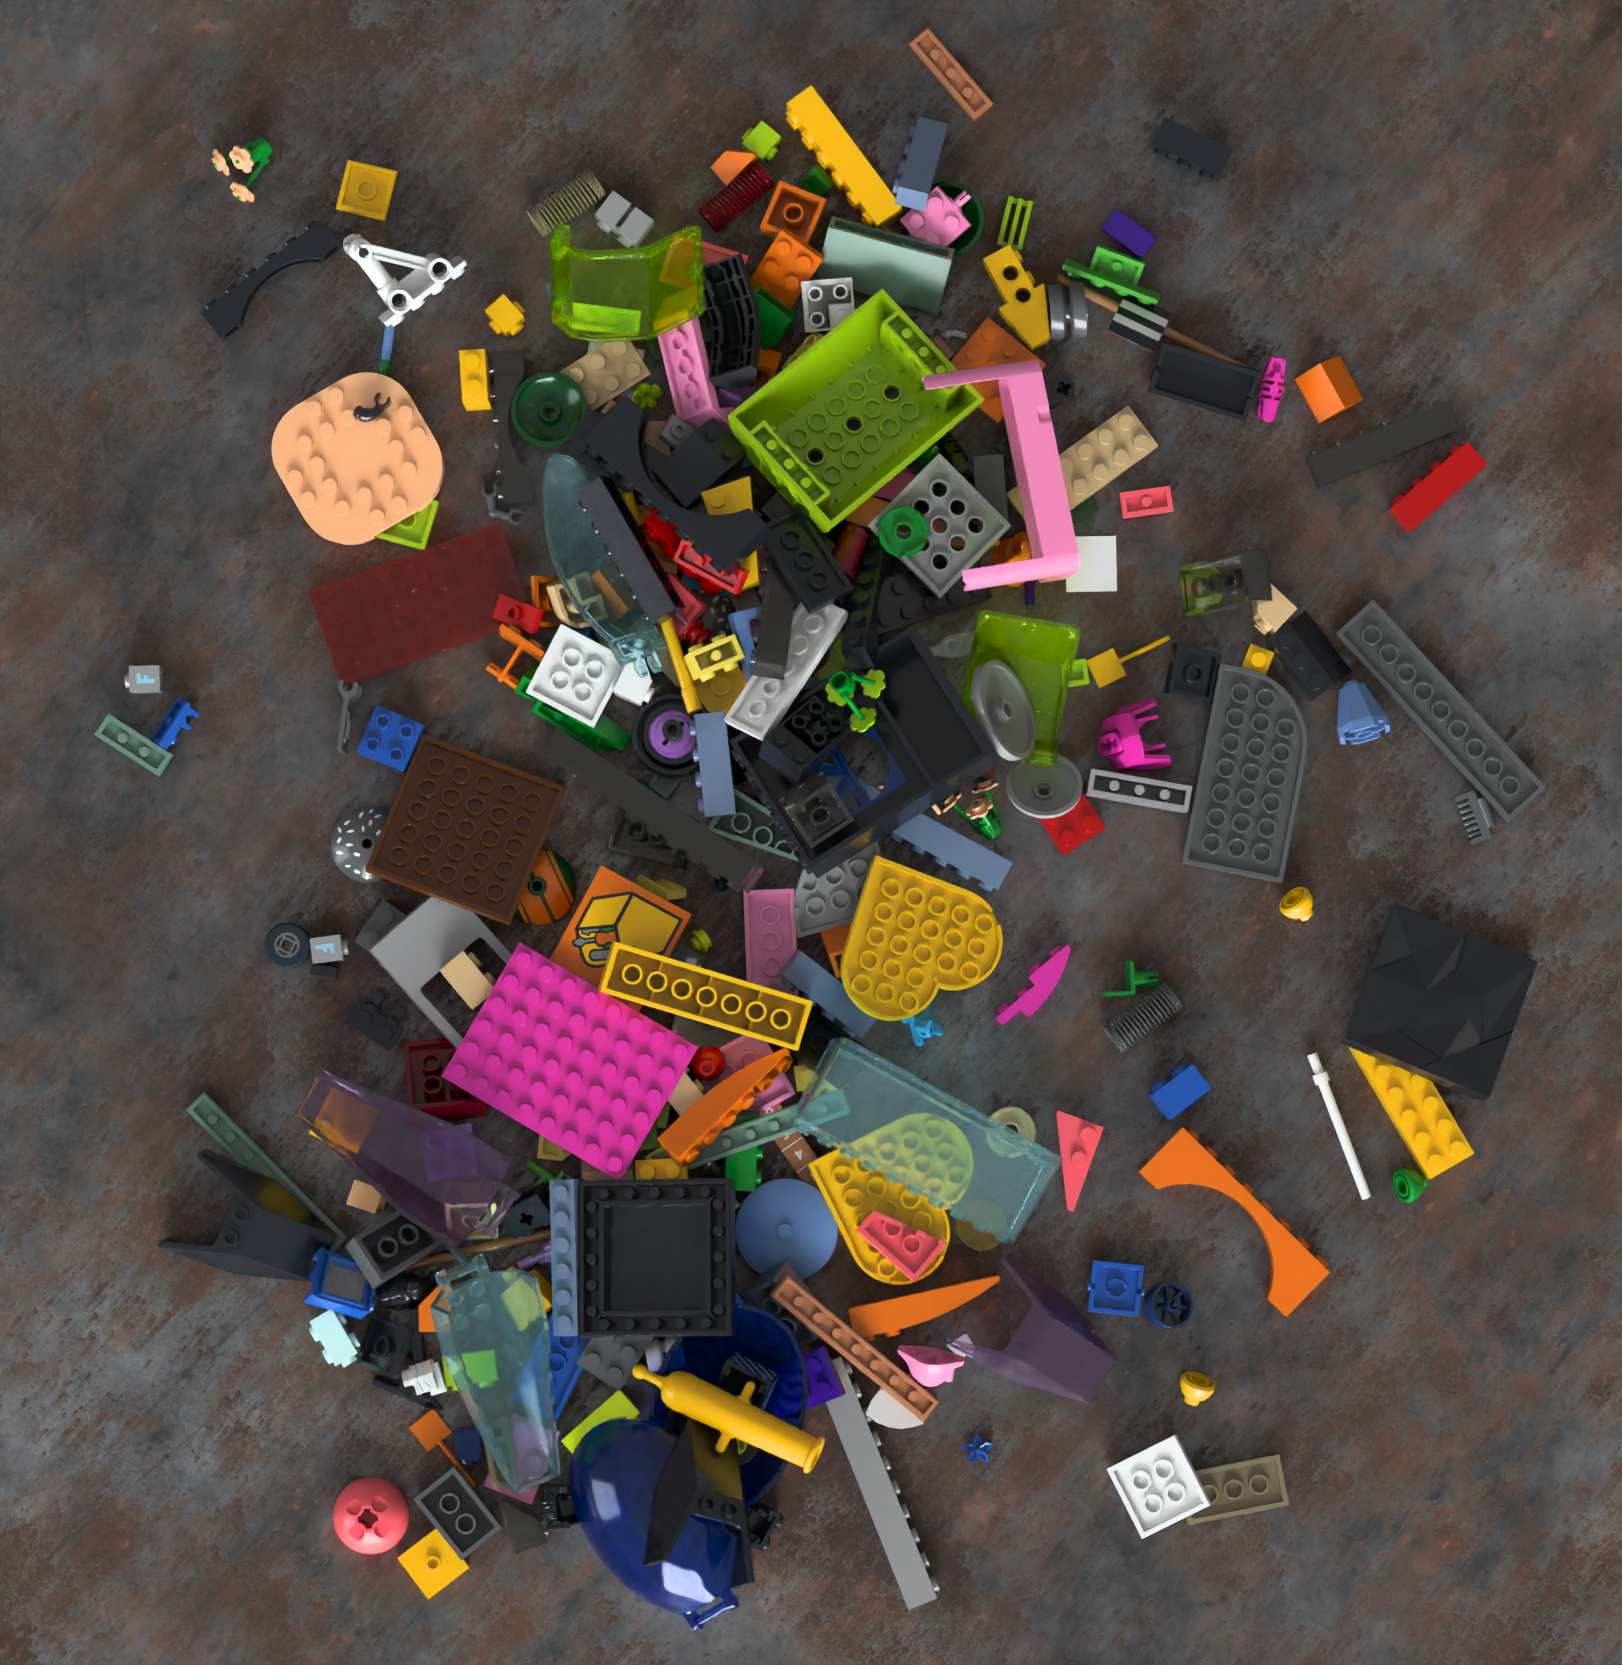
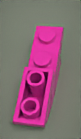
M1059 944L1048 953L1051 958L1047 962L1042 964L1039 961L1028 970L1031 975L1027 979L1033 987L1029 988L1026 985L1015 994L1018 999L1010 1005L1007 1001L996 1010L998 1016L995 1020L1000 1026H1003L1019 1011H1022L1028 1018L1048 998L1057 985L1068 961L1071 950L1068 944L1063 948Z

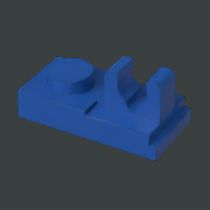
M178 697L150 740L167 750L177 740L180 726L191 730L192 726L186 722V717L193 715L199 718V713L190 708L189 703Z

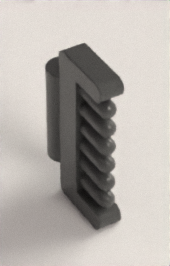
M1475 791L1456 796L1454 801L1460 802L1456 806L1457 808H1462L1459 810L1460 814L1472 811L1462 815L1461 819L1466 820L1474 817L1464 821L1463 825L1468 826L1476 823L1467 827L1466 832L1479 829L1469 833L1468 837L1472 838L1481 835L1471 839L1470 844L1474 845L1490 839L1492 836L1489 828L1496 826V822L1485 797L1478 799Z

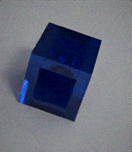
M458 1427L454 1429L455 1461L461 1460V1465H476V1460L482 1459L481 1427Z

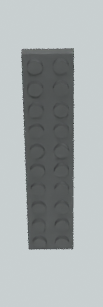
M1374 600L1367 604L1335 634L1506 822L1515 817L1546 788Z

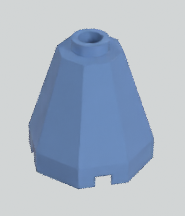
M1357 680L1344 683L1343 688L1339 689L1337 732L1340 744L1346 745L1345 740H1350L1351 745L1375 740L1381 737L1380 731L1383 729L1385 734L1388 733L1390 725L1387 715L1366 685L1358 683Z

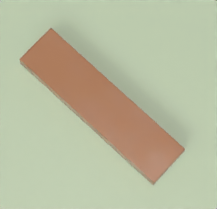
M929 27L909 43L911 49L973 121L993 106L994 103Z

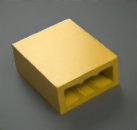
M485 349L459 350L462 402L466 411L492 409L489 359Z

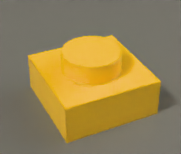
M1250 644L1241 667L1266 675L1274 652Z

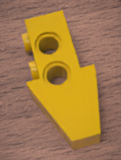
M1009 244L985 257L982 265L1005 304L999 307V316L1022 342L1033 351L1050 340L1045 286L1041 284L1036 288L1033 287L1036 283L1029 270L1024 271L1020 264L1023 262L1019 251L1017 249L1013 250ZM1007 269H1012L1017 273V278L1007 280L1003 272ZM1025 291L1030 299L1027 302H1020L1016 298V293Z

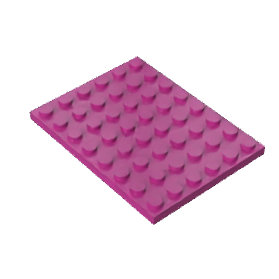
M519 942L441 1077L616 1180H621L693 1058L698 1046L612 995L598 991V987Z

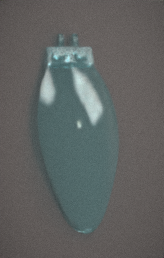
M553 454L549 457L543 473L542 506L548 548L560 582L583 618L601 637L609 642L608 646L620 666L633 662L634 670L640 678L648 676V670L643 661V658L647 657L648 665L654 674L661 672L662 666L657 654L664 652L667 645L656 626L648 622L642 615V607L638 600H635L630 594L629 584L618 573L617 564L614 558L606 552L602 537L594 531L591 525V518L579 505L580 499L576 493L593 482V480L583 467L570 456Z

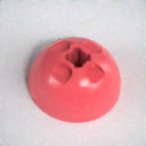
M377 1477L358 1479L347 1485L336 1499L333 1509L335 1531L340 1540L356 1552L363 1554L385 1552L394 1547L406 1533L409 1524V1507L406 1498L399 1488L385 1479Z

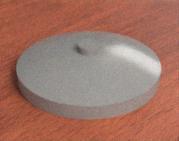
M990 660L980 664L972 676L971 696L974 712L983 734L995 752L1006 760L1016 761L1029 756L1035 745L1036 725L1030 700L1021 681L1011 668L1001 661Z

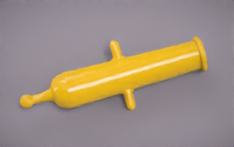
M638 1364L632 1369V1374L636 1379H645L655 1384L661 1390V1399L670 1409L719 1430L721 1436L715 1447L718 1453H723L730 1439L735 1437L803 1467V1471L806 1474L811 1472L819 1459L825 1438L823 1436L816 1438L752 1405L749 1401L755 1390V1384L752 1381L747 1382L741 1395L736 1397L689 1372L675 1371L668 1376H660L647 1370L642 1364Z

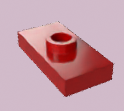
M500 593L492 618L511 624L531 634H537L544 610Z

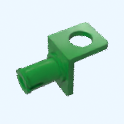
M1134 960L1124 961L1125 991L1103 992L1101 997L1135 995L1136 986H1157L1158 979H1148V977L1158 976L1157 970L1135 971Z

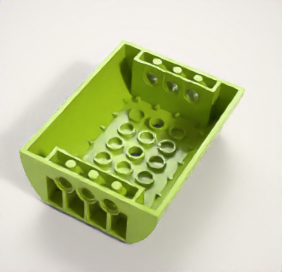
M882 288L728 415V421L739 447L746 453V457L793 509L800 506L816 531L827 533L980 406L985 399L970 383L925 390L924 382H922L923 376L958 370ZM889 388H894L898 391L899 396L896 399H889L885 396L884 392ZM850 420H857L861 427L857 431H851L847 428L846 424ZM813 451H817L822 454L823 459L820 462L814 463L809 460L808 455Z

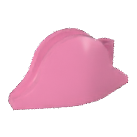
M899 1345L898 1354L908 1364L911 1376L916 1382L924 1386L932 1387L944 1381L952 1382L954 1369L962 1366L965 1361V1357L940 1348Z

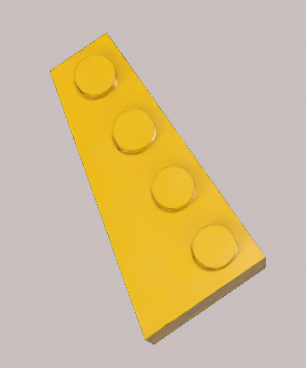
M750 476L701 492L708 515L731 514L747 508L754 512ZM756 549L740 565L750 571L742 591L760 585Z

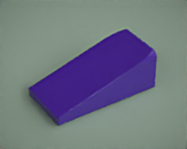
M1118 209L1101 227V230L1140 260L1157 240L1151 233Z

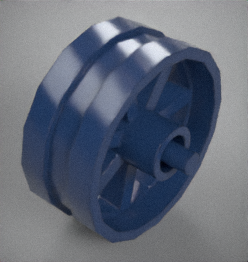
M1166 1282L1154 1285L1147 1291L1144 1297L1143 1309L1146 1318L1155 1327L1160 1329L1177 1328L1183 1326L1190 1319L1193 1312V1301L1186 1287L1177 1282ZM1162 1287L1164 1299L1157 1294ZM1169 1287L1176 1291L1172 1298H1170ZM1179 1297L1181 1299L1182 1305H1180L1179 1301L1177 1300ZM1154 1299L1158 1301L1156 1308H1154ZM1176 1310H1182L1179 1318L1175 1312ZM1158 1311L1162 1313L1161 1320L1156 1315ZM1169 1314L1174 1324H1166Z

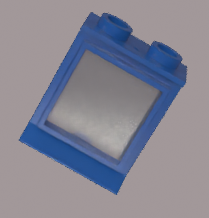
M322 1246L313 1255L312 1260L317 1261L316 1268L309 1276L312 1287L311 1291L304 1297L303 1302L362 1319L369 1312L371 1313L374 1308V1289L353 1258L328 1251Z

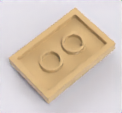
M625 331L560 371L561 374L573 379L582 389L587 402V412L589 408L593 411L608 403L610 399L613 400L652 375Z

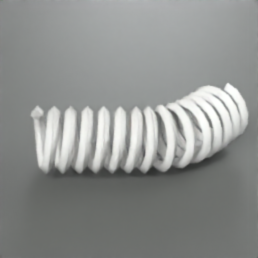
M948 330L945 333L943 332L942 336L944 339L958 336V338H965L966 340L967 333L958 330H950L949 332Z

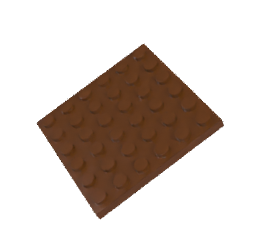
M422 733L366 866V872L510 926L566 787Z

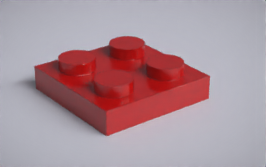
M1083 792L1077 805L1068 813L1055 818H1038L1063 856L1106 828Z

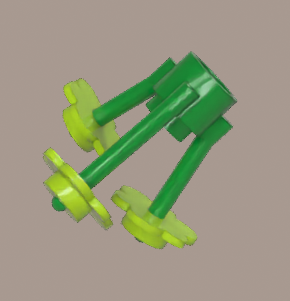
M870 669L864 677L857 675L853 671L849 674L838 671L829 679V683L825 687L828 693L827 699L839 706H843L846 703L854 712L850 717L852 723L850 727L852 730L866 731L875 723L874 717L877 713L874 708L867 710L864 707L859 710L852 701L855 681L861 682L862 687H864V695L877 698L886 685L883 681L885 678L883 671Z

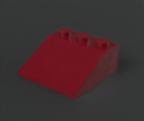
M446 1038L404 1042L407 1101L411 1124L488 1116V1104L441 1077L456 1052L455 1047Z

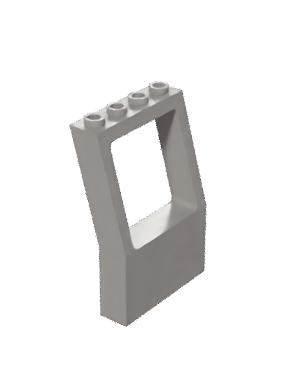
M429 896L368 950L457 1050L463 1038L422 994L421 987L477 938H480L505 966L512 954L474 912Z

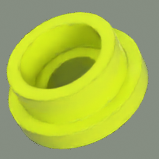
M703 929L690 932L691 938L689 942L696 952L700 951L703 954L708 952V948L712 946V943Z

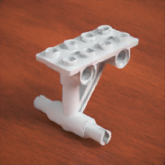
M350 234L343 241L345 252L358 262L378 288L377 293L389 308L378 316L380 321L386 326L390 324L395 326L405 318L404 313L410 309L414 311L425 303L424 298L430 293L435 295L445 287L443 283L451 277L452 279L459 277L465 272L464 267L467 265V262L458 255L449 262L436 253H430L422 257L370 244L360 234ZM379 260L414 268V270L398 282L395 277L392 278ZM441 262L440 269L432 272L433 265ZM401 293L400 300L397 303H392L393 296Z

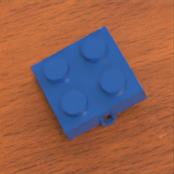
M1092 1260L1091 1279L1088 1280L1087 1291H1089L1087 1311L1139 1317L1141 1296L1144 1297L1145 1286H1142L1144 1265Z

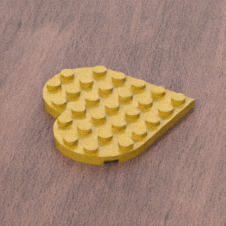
M877 855L873 856L841 958V978L849 998L861 1011L871 1017L885 1021H899L923 1011L932 1002L939 988L944 990H963L980 983L995 969L1002 952V929L992 912L993 909L984 899L971 891Z
M917 1112L903 1115L807 1163L858 1266L876 1280L893 1285H904L927 1277L942 1262L950 1241V1225L945 1210L954 1205L965 1193L973 1172V1156L968 1140L954 1123L936 1114ZM871 1211L879 1212L902 1222V1224L947 1242L915 1281H911L855 1231Z

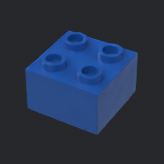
M376 705L356 752L406 774L426 727L419 722Z
M1185 1063L1180 1064L1170 1072L1172 1075L1167 1081L1161 1079L1150 1087L1152 1093L1148 1097L1166 1120L1173 1119L1211 1089L1210 1085L1193 1064H1188L1187 1066Z

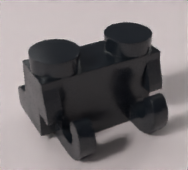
M750 1502L748 1507L752 1510L748 1515L751 1547L761 1551L766 1550L770 1545V1535L774 1528L779 1527L783 1522V1514L766 1504L760 1503L758 1506Z

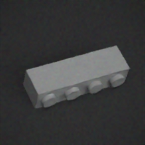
M1091 768L1085 796L1187 813L1192 786Z

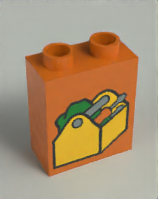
M601 865L550 960L598 987L612 941L671 958L693 916L689 912ZM613 996L618 1000L622 1001L623 1003L634 1008L635 1010L639 1011L640 1013L645 1006L640 1003H636L630 1000Z

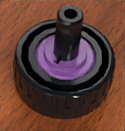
M668 693L650 699L648 703L640 708L632 725L631 741L638 760L646 769L668 779L685 778L699 771V761L694 762L692 747L697 746L696 736H691L689 721H694V714L709 713L702 703V710L688 714L682 694Z

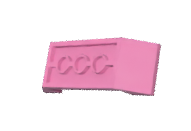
M698 285L666 299L655 322L657 337L676 416L695 430L714 417L729 435H732L728 415L735 409L734 407H719L715 387L708 380L710 366L697 314L707 309Z

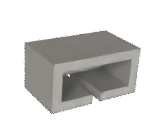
M612 191L595 214V218L598 221L597 226L607 233L610 231L618 235L617 240L625 247L633 246L637 249L654 227V220L637 207L634 209L630 207V202L615 191Z

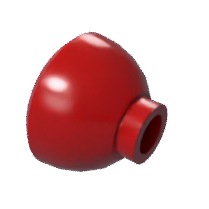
M705 1045L699 1047L690 1061L691 1070L697 1078L703 1081H713L719 1078L726 1068L725 1056L715 1046Z

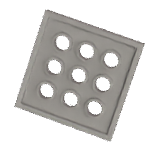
M939 453L867 527L877 536L878 524L882 516L889 510L899 506L914 509L917 501L926 502L928 511L923 517L926 519L929 528L928 548L925 551H919L916 555L898 558L938 598H941L962 576V570H968L1012 525ZM934 483H942L945 486L946 493L944 496L938 497L933 494L932 486ZM953 501H960L963 504L964 511L962 514L955 515L951 512L950 505ZM935 519H942L946 523V529L943 533L934 531L932 523ZM971 519H978L981 522L982 529L979 533H973L969 530L968 523ZM896 529V534L900 539H907L910 535V530L902 533ZM953 537H960L964 541V548L961 551L952 549L950 542ZM935 555L945 557L946 566L943 569L934 567L933 558Z

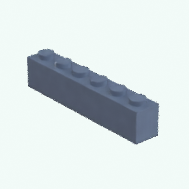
M584 1179L549 1180L553 1336H579V1181H584Z

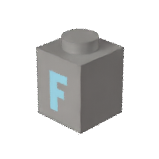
M160 665L129 666V672H125V687L129 688V692L132 694L164 693L163 667Z
M343 935L309 938L313 964L346 961L345 955H349V945L347 939L343 940Z

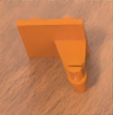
M501 624L499 627L500 636L516 646L517 650L504 669L491 661L486 671L498 678L497 681L500 683L505 682L516 690L521 680L509 672L522 652H525L540 663L545 652L542 650L543 646L531 638L529 641L521 636L522 632L515 626L509 624L507 627Z

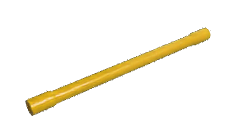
M633 492L622 494L623 500L638 526H640V512ZM671 617L662 623L661 627L680 683L681 694L687 713L691 714L702 710V706L684 661V654Z

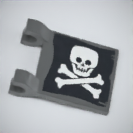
M339 680L338 690L343 697V707L337 750L342 754H347L353 706L362 697L363 687L359 686L358 682H353L352 690L348 691L349 685L345 684L344 680Z

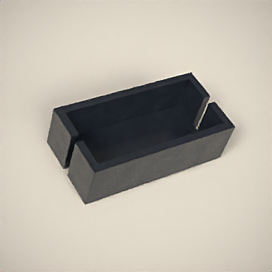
M1163 341L1156 362L1160 369L1154 368L1148 392L1246 422L1253 400L1252 397L1247 395L1248 392L1253 395L1255 394L1261 375L1260 370Z

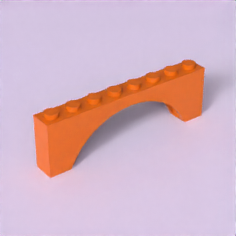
M1180 1127L1138 1172L1155 1189L1177 1184H1197L1216 1189L1230 1196L1243 1206L1258 1224L1268 1247L1271 1275L1266 1298L1287 1317L1330 1273L1326 1269L1328 1263L1318 1254L1314 1257L1307 1250L1310 1246L1300 1236L1295 1238L1291 1235L1289 1231L1292 1228L1282 1218L1277 1221L1270 1214L1273 1209L1264 1200L1258 1202L1252 1196L1255 1193L1254 1190L1245 1182L1240 1184L1234 1178L1236 1173L1226 1163L1223 1166L1215 1160L1218 1155L1208 1145L1203 1148L1197 1142L1200 1137L1191 1128L1185 1130L1183 1127Z

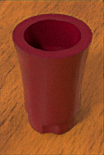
M846 524L831 554L852 584L855 581L857 567L865 548L868 534L858 526Z

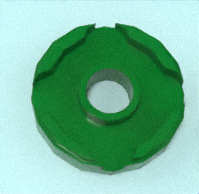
M905 506L893 508L883 515L877 530V537L882 548L894 557L900 558L916 555L924 548L929 534V528L923 515L919 511ZM899 525H905L909 528L910 535L907 539H900L897 536L896 529Z

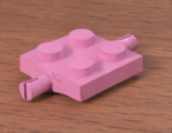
M937 186L929 194L925 211L911 209L900 221L908 229L912 238L948 247L972 225L961 209V206L972 197L964 189L961 194L952 199Z

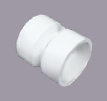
M654 1337L645 1351L648 1369L651 1372L664 1370L667 1365L671 1369L685 1366L681 1337H665L664 1340Z

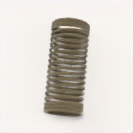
M588 169L586 173L584 172V175L581 174V177H577V180L574 179L573 182H570V185L566 184V188L562 186V190L558 189V192L555 191V195L551 194V198L547 196V200L543 199V202L540 201L539 204L535 205L536 208L532 206L527 210L528 216L542 237L547 236V234L549 235V232L552 233L542 213L554 230H556V227L546 211L558 228H560V225L550 209L560 224L564 225L553 205L565 223H567V219L557 203L569 220H571V217L561 201L571 216L575 218L564 197L576 215L579 216V213L568 195L580 213L583 211L572 193L586 211V207L578 197L575 189L588 208H590V205L579 187L592 206H594V203L583 185L595 203H598L587 183L600 201L607 197L602 185L591 170Z

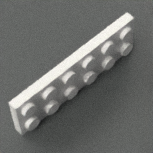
M800 602L725 716L724 721L763 741V738L778 726L847 620V611L829 604L809 615Z

